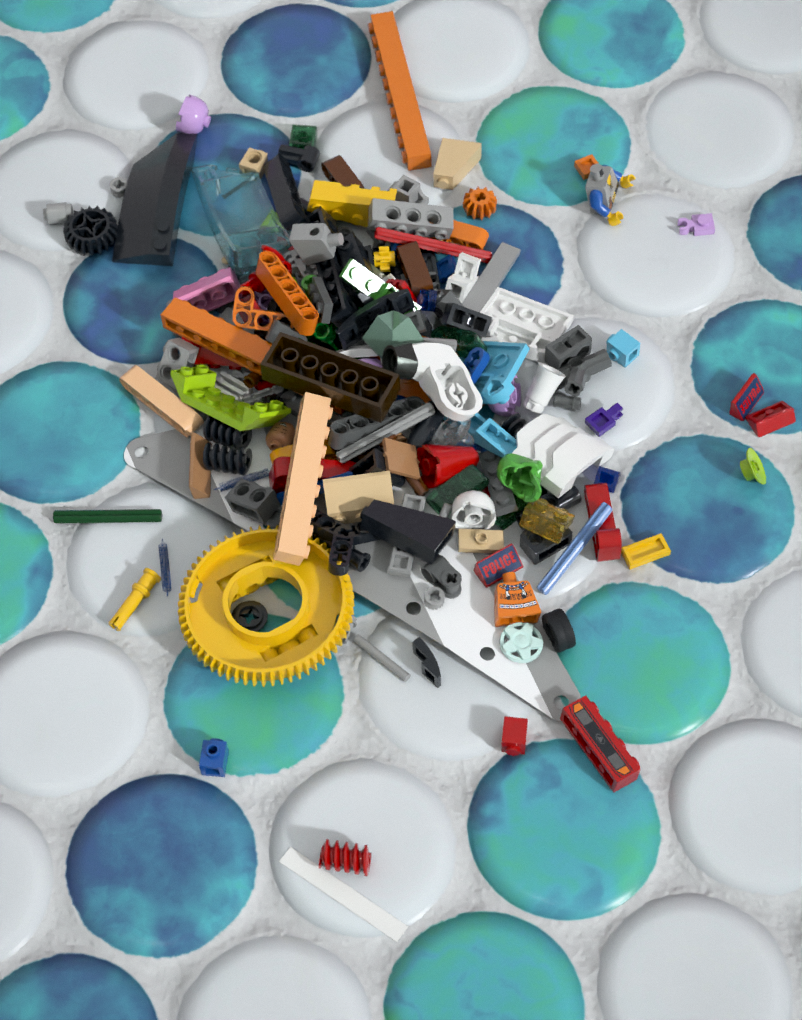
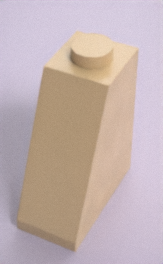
M442 138L433 173V187L453 190L481 160L482 143Z

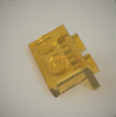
M539 498L525 506L519 525L559 544L565 530L573 523L575 515L569 513L564 508H558L549 504L545 499Z

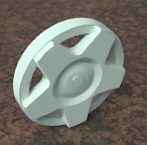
M527 622L513 623L503 630L500 637V648L502 653L511 661L528 663L540 655L543 648V638L534 625ZM506 635L509 641L504 644V637ZM538 649L537 652L531 656V650ZM517 652L520 657L514 656L511 653Z

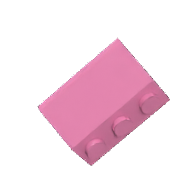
M229 267L221 269L209 277H202L195 283L182 286L179 290L173 292V299L176 297L182 301L186 300L191 305L209 312L234 301L236 290L240 287L237 275Z

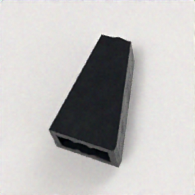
M375 499L369 506H365L360 514V518H362L361 529L431 565L453 537L456 521Z

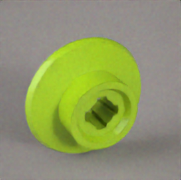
M748 448L746 459L740 461L741 471L747 481L756 479L759 484L764 485L766 484V475L763 464L757 453L752 448Z

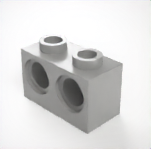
M179 337L168 340L163 347L164 353L162 360L157 366L158 372L155 379L176 389L170 374L171 370L180 369L182 366L194 367L199 347Z

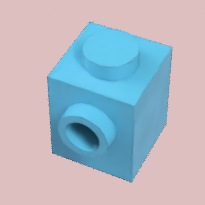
M619 330L607 339L606 351L610 359L618 362L624 368L639 356L641 343L624 330Z

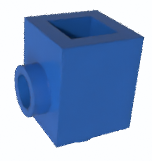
M218 738L203 740L199 762L202 776L225 777L229 755L226 741Z

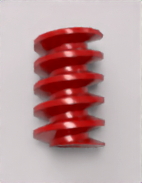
M326 839L321 848L319 869L325 864V869L330 870L334 864L336 872H340L344 866L345 873H350L353 867L354 873L359 875L363 868L364 876H368L372 853L368 851L367 845H364L362 851H359L358 843H355L353 848L349 849L348 842H345L343 848H340L339 840H336L332 847L330 846L329 839Z

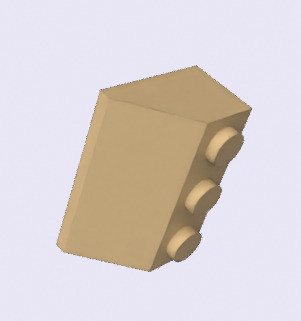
M390 470L323 479L327 515L343 524L361 522L360 514L363 508L369 506L374 499L394 504Z

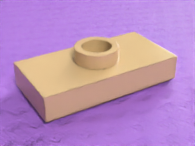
M458 529V552L493 554L504 548L503 530Z

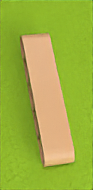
M134 365L119 378L120 383L128 392L188 438L204 424L203 419L195 410L183 403L181 399L139 366Z

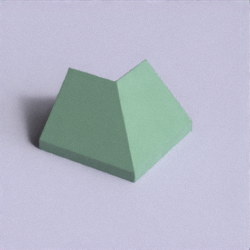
M394 310L378 315L362 338L381 359L383 351L388 345L420 343L424 341L409 316Z

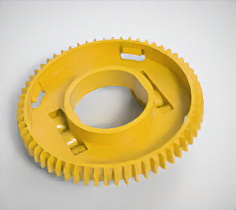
M269 524L267 529H262L259 525L258 530L253 531L250 526L249 532H244L241 529V534L236 535L235 532L232 533L233 537L231 538L225 535V541L220 542L217 540L216 547L209 545L210 552L203 550V558L197 556L198 564L192 563V570H187L188 577L183 578L184 585H181V593H179L178 616L180 629L184 640L187 641L188 648H191L193 655H197L199 662L203 660L205 668L210 665L211 672L213 673L217 670L219 677L225 673L226 680L228 681L234 676L235 683H238L241 678L244 685H247L249 680H252L254 687L257 681H261L262 687H265L266 681H270L271 685L274 686L275 680H279L280 684L283 685L284 678H288L291 683L293 680L292 676L294 675L300 680L301 672L310 675L309 668L317 671V663L325 665L324 657L332 659L331 652H338L336 645H343L341 638H347L346 631H350L349 623L353 622L354 592L348 573L343 576H335L328 571L331 548L327 549L326 543L320 544L319 538H316L314 541L313 536L308 538L307 545H310L309 555L307 559H303L300 566L273 560L279 526L277 525L275 529H271ZM337 561V565H341L342 561ZM278 578L292 584L302 596V605L297 616L270 632L248 630L239 625L230 613L231 604L240 597L249 595L259 589V587L271 584ZM199 583H201L202 588L196 602L191 603L190 597L194 598ZM337 615H339L337 623L334 627Z

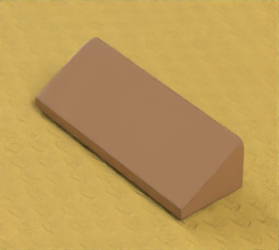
M195 432L191 434L189 489L194 499L209 498L211 492V471L206 470L204 467L203 451L205 444L211 442Z

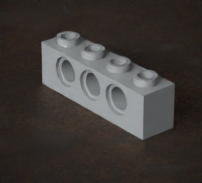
M372 198L368 209V230L375 231L376 227H383L423 237H434L440 240L449 239L454 229L453 207Z

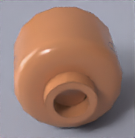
M288 422L275 423L265 439L269 449L273 451L277 448L292 445L295 428Z

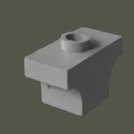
M405 175L398 181H395L390 187L397 189L395 201L429 204V198L421 191L420 183Z

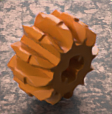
M477 186L476 190L470 188L469 193H465L463 208L467 216L472 215L473 220L478 217L482 221L484 217L490 218L491 214L495 213L497 199L494 196L493 190L488 191L487 187L480 189Z

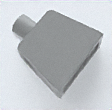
M324 223L293 224L289 241L307 266L332 259L335 255L336 246L343 245L344 238L342 233L332 234Z

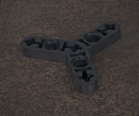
M316 510L315 517L311 518L310 525L314 526L313 533L332 542L328 571L335 576H343L348 573L354 545L381 540L371 533L360 532L365 531L360 528L361 522L345 525ZM337 549H343V550H346V551H345V552H340V551H337ZM337 561H342L341 565H337Z

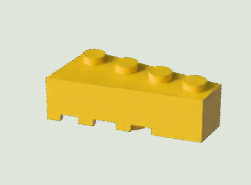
M314 180L306 211L313 212L321 206L335 220L368 227V209L372 198L395 201L397 189L390 188V191H382L380 187L374 186L371 189H363L356 184L345 187L337 182Z

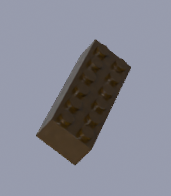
M282 332L278 334L260 364L262 380L303 395L305 392L331 398L330 405L382 423L400 391L399 374Z

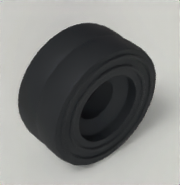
M555 609L542 615L543 628L557 653L573 648L576 645L572 625L562 609Z

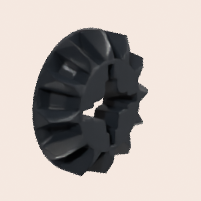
M244 601L238 604L232 612L234 620L242 627L257 632L260 629H264V625L268 622L266 608L257 601ZM252 611L254 619L247 624L246 618L249 617Z

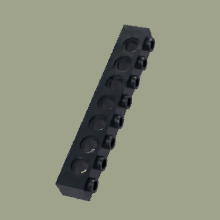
M321 206L305 218L306 224L324 223L332 234L339 233L336 220ZM336 248L332 259L318 262L316 267L318 276L322 278L333 303L330 321L339 328L347 318L358 310V306L351 295L354 293L353 287L339 277L344 266Z

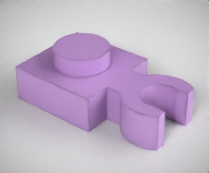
M712 213L692 215L691 220L687 218L678 219L677 225L685 226L680 227V235H686L689 232H693L694 236L712 235L715 233Z

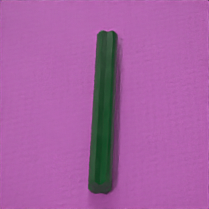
M161 509L55 510L53 512L54 523L161 522L163 517Z

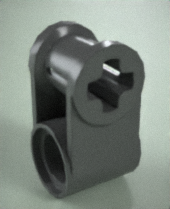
M274 319L265 337L267 341L273 343L278 334L282 332L307 341L306 336L299 334L289 325Z
M438 555L432 565L427 563L421 568L425 579L435 587L441 588L446 598H456L461 594V574L442 555Z

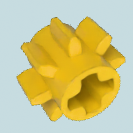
M379 246V252H374V266L380 267L381 272H390V267L395 266V251H389V246Z

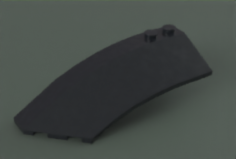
M176 133L133 164L120 211L112 259L114 263L173 266L184 198L191 170H193L197 134Z

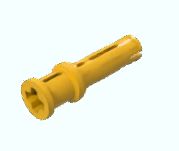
M145 568L143 570L144 574L139 581L133 583L132 592L108 622L113 629L116 628V631H121V628L141 601L150 596V591L156 583H160L161 577L155 571Z

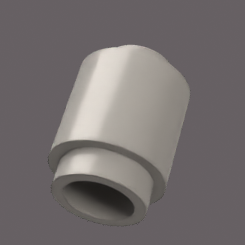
M66 202L47 204L46 208H43L44 220H48L49 224L65 223V221H68V215H73L72 204H67Z

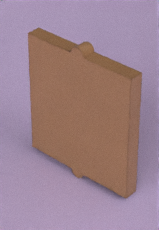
M383 438L384 453L382 455L385 458L386 471L390 470V473L418 480L420 478L418 465L420 461L417 458L416 446Z

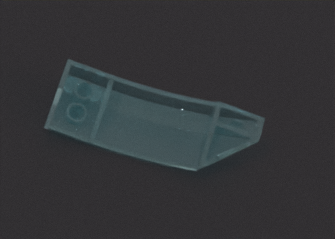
M216 165L192 167L191 172L210 228L221 252L235 274L244 275L250 271H256L259 254L263 252L261 249L262 245L272 247L280 254L292 246L289 241L290 234L277 217L265 192L259 172L242 173L241 169L228 167L224 171L218 170Z

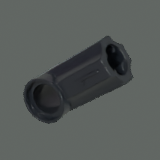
M283 144L280 145L278 153L283 155L289 164L297 165L299 169L305 172H312L320 156L319 150L311 145L298 148Z

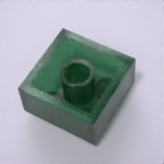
M292 125L289 146L303 148L306 145H311L315 147L318 135L317 126Z

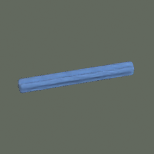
M605 502L600 504L537 585L539 592L547 595L610 515L613 510L610 505Z

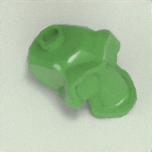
M513 453L505 454L497 465L496 473L498 480L504 486L510 488L524 502H534L540 498L542 493L540 486L542 482V462L539 460L533 461L530 458Z

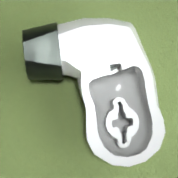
M420 342L402 343L385 347L382 354V368L399 374L400 379L418 381L420 387L444 416L454 421L464 422L470 420L482 408V397L474 386L466 366L451 346L440 343Z

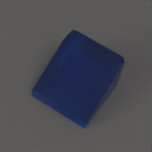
M599 466L594 484L607 483L609 492L614 493L621 472Z

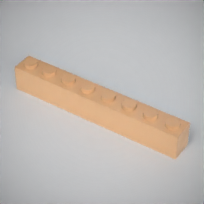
M305 392L300 402L273 560L300 566L303 559L308 558L310 545H307L308 538H311L314 527L310 523L311 518L315 517L317 505H314V499L318 497L320 485H317L318 478H321L323 472V465H320L321 459H324L327 446H324V439L327 440L330 431L327 421L331 419L333 408L330 407L331 398Z

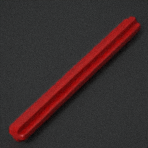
M376 227L374 232V238L401 245L417 241L420 249L446 255L450 254L455 257H459V254L463 252L479 258L481 262L487 264L492 258V252L383 227Z

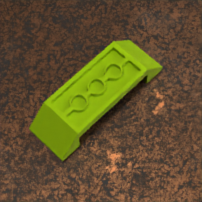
M198 364L196 367L182 366L180 369L171 370V377L183 403L239 431L273 426L291 413V409L284 406L283 402L278 400H271L270 403L256 402L254 405H250L249 403L236 400L232 395L221 393L220 389L215 388L217 373L210 370L206 365Z

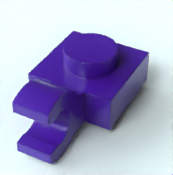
M615 403L607 411L601 407L585 418V424L600 437L616 425L615 420L623 416L620 412L623 408L619 403Z

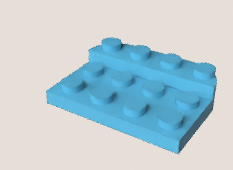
M460 340L457 344L456 353L463 363L470 351L475 347L482 348L490 355L489 363L475 384L482 397V404H505L508 402L510 395L515 389L511 382L530 350L527 344Z

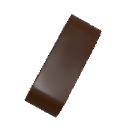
M341 155L321 163L322 171L329 182L341 183L345 187L356 184L360 188L365 189Z
M417 241L396 246L400 266L414 296L434 292L433 283Z

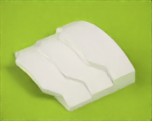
M542 414L517 432V448L512 453L530 458L533 461H541L543 467L541 471L542 482L540 484L559 498L572 488L577 475L592 464L599 468L612 457L614 448L599 437H592L581 428H576L563 417L557 418Z

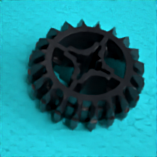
M89 205L88 209L81 207L79 212L74 210L73 215H68V221H65L63 233L65 241L71 250L74 249L77 254L82 252L84 256L87 253L93 256L95 252H98L101 255V250L108 251V246H114L118 225L111 212H107L105 208L100 210L98 205L92 209Z

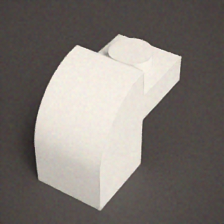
M463 252L459 254L455 272L448 277L445 287L446 290H451L461 303H463L479 278L477 273L481 259Z

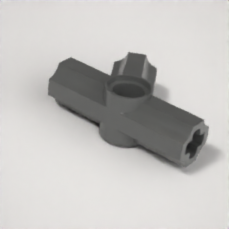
M602 349L586 357L576 356L571 358L566 366L557 369L566 377L555 391L564 388L565 392L572 395V397L580 396L581 391L584 390L585 383L591 379V375L612 367L607 351Z

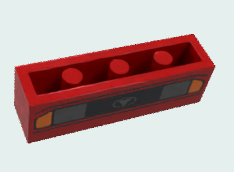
M584 696L563 707L560 720L613 793L637 780L641 770L639 762L635 757H631L626 750L623 740L617 738L611 724L603 719L597 705Z

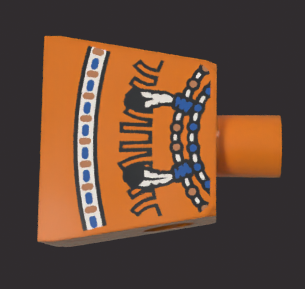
M514 572L504 573L502 575L503 583L497 584L494 592L495 627L508 626L518 622L538 623L541 609L528 581H517Z

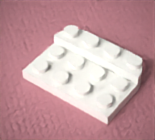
M497 287L480 311V313L492 317L486 337H503V342L526 343L530 350L525 358L535 360L538 363H545V346L565 334L574 318V315Z

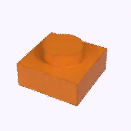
M592 154L574 161V167L583 180L589 177L591 166L599 164Z

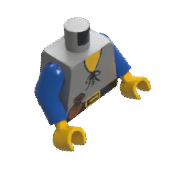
M592 165L586 183L590 213H599L604 218L608 217V222L611 226L620 224V220L624 218L623 214L619 211L611 213L619 187L618 182L620 181V185L624 189L632 187L634 185L630 181L635 180V176L632 174L622 176V173L607 165Z

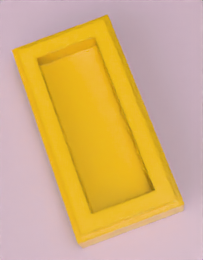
M662 533L622 547L621 554L630 570L671 554V550Z

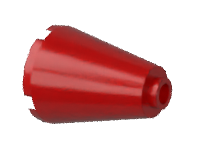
M425 444L417 449V458L420 461L418 465L422 474L420 477L428 489L436 488L476 468L479 462V454L471 446Z

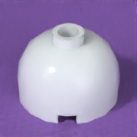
M466 491L455 498L451 509V519L456 521L455 528L457 530L482 528L488 530L496 521L495 506L487 494L481 491Z

